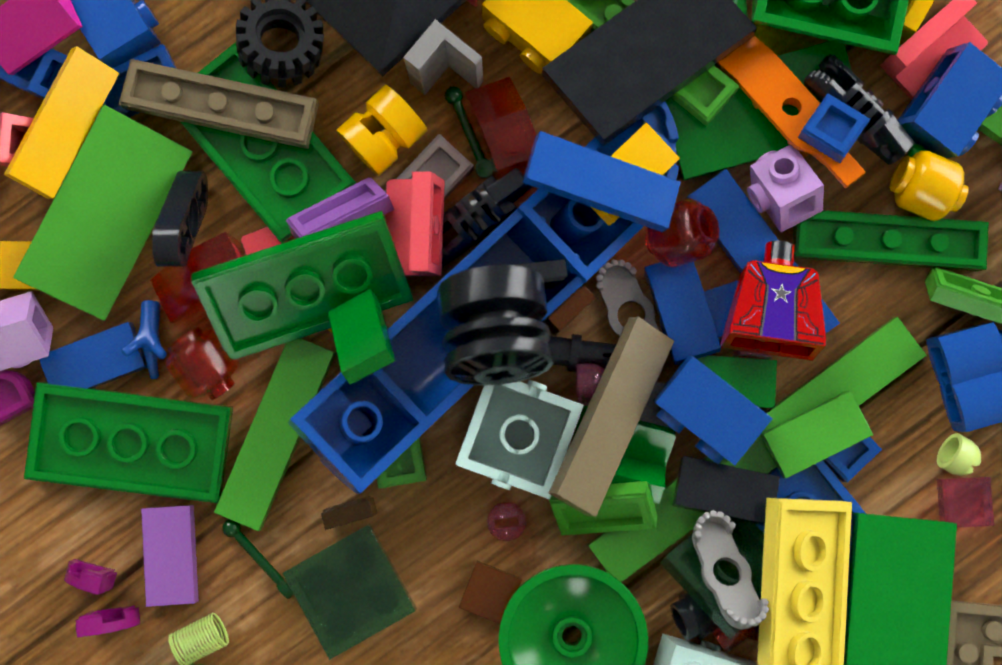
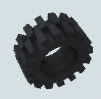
M250 0L251 10L244 6L240 11V20L237 19L236 49L237 53H239L241 66L247 65V74L253 79L258 74H261V83L267 86L270 85L271 78L278 79V88H285L286 79L288 78L292 79L294 86L302 83V74L309 79L314 74L315 66L319 67L323 50V23L321 19L317 20L318 12L313 6L305 10L306 0H296L295 4L291 3L290 0H265L263 4L260 0ZM283 28L295 33L299 42L295 49L291 51L275 52L263 45L261 37L267 30Z

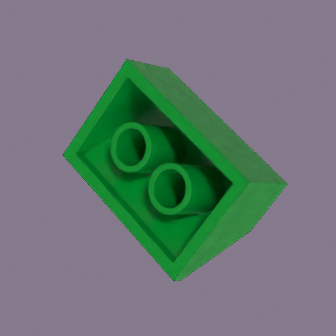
M752 0V22L896 55L899 49L909 0Z

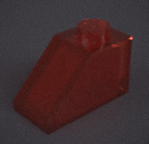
M510 76L465 92L487 155L493 166L496 179L499 180L514 168L519 169L522 173L525 172L536 133L528 111Z
M227 232L211 238L192 248L185 267H165L150 280L170 323H175L204 308L191 282L192 273L245 256L236 238Z

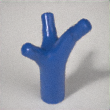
M146 300L141 303L138 334L131 343L122 349V353L128 357L138 349L143 348L149 376L151 379L159 378L157 357L164 359L167 355L159 339L161 303Z

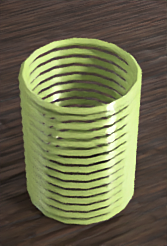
M212 612L205 616V618L203 617L169 634L168 641L177 662L180 665H189L229 644V637L219 616Z

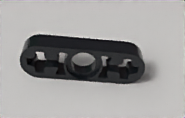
M178 171L153 229L152 252L154 262L158 267H185L208 206V182L204 171Z

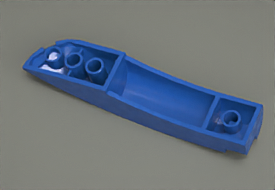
M664 101L606 145L602 146L594 138L585 147L611 156L646 122L675 153L676 142L679 137L673 116ZM675 163L663 176L676 180L679 166ZM538 189L387 329L395 357L393 363L352 384L346 380L342 373H339L290 418L287 423L321 458L320 461L349 489L357 494H361L474 386L450 380L445 374L444 359L447 354L442 348V340L449 330H446L440 323L437 290L441 282L451 275L471 268L565 259L568 277L556 287L545 289L548 311L544 317L546 319L644 226L621 217L608 226L590 206Z

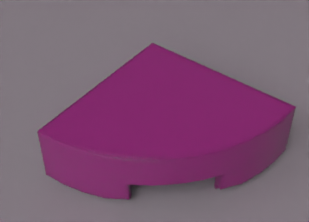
M73 559L68 563L64 581L75 588L99 595L113 589L117 572H114L115 569Z
M134 605L93 610L81 615L79 619L75 620L77 638L115 632L140 625L139 607L135 608Z

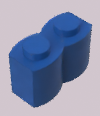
M989 322L926 339L930 361L940 384L943 404L953 431L969 432L1002 422V330H998L994 322Z

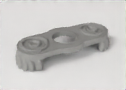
M622 259L605 263L604 268H600L599 274L596 277L598 281L596 286L608 310L609 326L614 333L619 335V337L621 336L624 327L618 321V309L622 304L631 301L641 305L645 313L644 320L658 329L654 320V306L641 291L635 277L636 268L632 267L629 262L625 263Z
M712 510L710 513L705 512L696 521L692 533L693 545L702 565V579L707 588L713 592L721 614L727 623L738 629H748L752 626H757L767 617L766 613L769 611L767 607L768 600H759L751 581L750 565L745 557L739 553L732 532L736 524L730 522V517L724 516L723 512L716 513L715 510ZM726 560L733 563L739 571V582L734 586H726L717 581L713 572L715 562Z

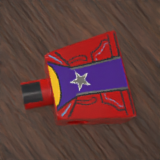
M780 240L767 242L765 244L764 262L756 260L747 262L737 282L720 348L813 361L825 348L826 333L819 274L812 268L793 266L795 246L792 243Z

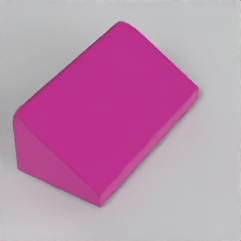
M8 0L0 6V65L7 74H16L83 27L71 0Z

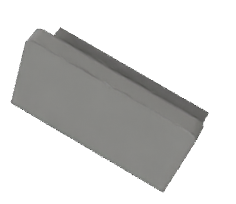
M436 19L403 57L410 83L424 95H426L448 67L476 89L483 83L482 57Z

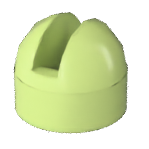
M959 433L950 435L943 442L937 454V465L949 473L958 476L970 475L973 473L972 466H979L981 464L979 447L972 440Z

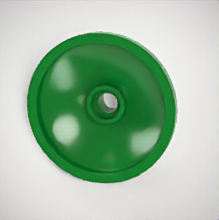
M558 565L533 575L512 595L500 622L499 653L502 665H645L648 653V629L644 614L637 600L617 578L603 570L587 565ZM569 626L577 627L581 632L579 639L575 642L565 641L562 637L565 628Z

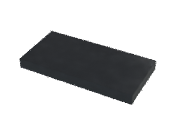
M636 0L542 68V76L601 145L604 146L755 35L757 27L732 0Z

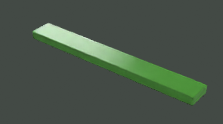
M894 317L778 402L775 408L766 411L765 413L773 419L762 433L846 391L852 392L859 406L927 355L898 317ZM759 435L736 465H733L726 458H723L719 463L768 474L777 467L761 435ZM708 456L701 459L705 461L714 462ZM677 478L665 486L660 503H654L658 515L656 529L604 532L587 544L606 571L620 582H623L690 532L698 518L704 514L703 512L672 506Z

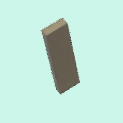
M130 59L119 105L123 109L308 149L319 102L315 98Z
M639 316L628 318L549 490L550 495L586 516H597L674 343V340Z

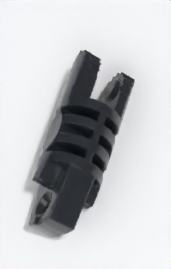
M826 55L818 65L820 67L819 71L814 70L805 77L803 81L804 86L820 103L829 93L870 118L857 141L865 145L888 165L897 162L915 144L914 140L893 115V112L889 108L883 110L881 107L884 103L879 98L877 99L870 89H862L861 87L864 85V82L835 55Z
M514 168L499 180H496L492 175L458 201L452 208L444 212L443 234L453 227L459 235L442 248V268L507 219L517 209L514 202L532 188V186L522 183L524 177L522 171Z

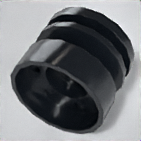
M489 265L456 273L440 283L437 290L440 323L446 330H449L442 340V348L447 354L444 359V370L450 380L461 384L478 386L508 384L537 377L548 371L554 364L553 351L550 344H548L551 339L550 330L547 324L540 322L548 312L544 281L540 273L530 268L515 265Z

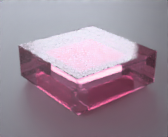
M990 477L937 479L940 521L957 523V528L994 526Z

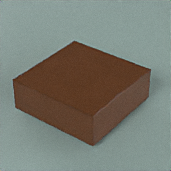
M585 285L583 287L580 286L547 317V323L559 334L596 297Z
M477 560L459 608L500 624L506 605L519 588L522 578Z

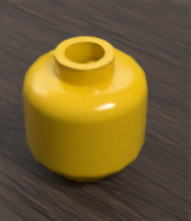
M919 151L912 157L905 156L895 169L890 182V191L895 193L894 199L899 208L932 221L944 218L950 211L957 212L963 206L969 188L967 185H964L965 173L959 163L931 151Z

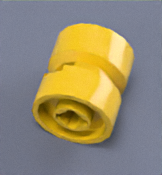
M386 84L366 101L367 111L364 114L355 112L336 129L342 140L377 176H380L398 159L397 149L399 147L409 149L428 131L413 109Z

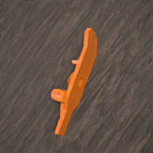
M755 35L717 63L718 68L735 81L751 99L755 109L759 108L788 141L787 144L797 149L803 158L811 154L827 167L845 189L866 173L849 152L843 161L838 163L798 138L800 132L820 105V102L774 51ZM784 105H793L797 108L799 114L794 116L787 115L782 107Z

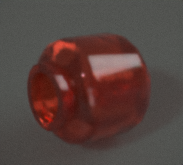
M686 198L675 202L670 225L667 230L660 232L649 227L646 228L645 244L648 251L662 264L676 268L702 260L711 255L719 238V223L716 215L708 206H704L698 200Z
M197 326L167 347L171 354L168 356L165 366L188 397L199 398L207 394L211 400H214L235 385L231 376L238 369L239 360L231 359L228 356L215 330L208 329L202 331Z

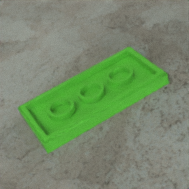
M103 105L13 278L105 321L157 221L177 172L183 171L193 151Z

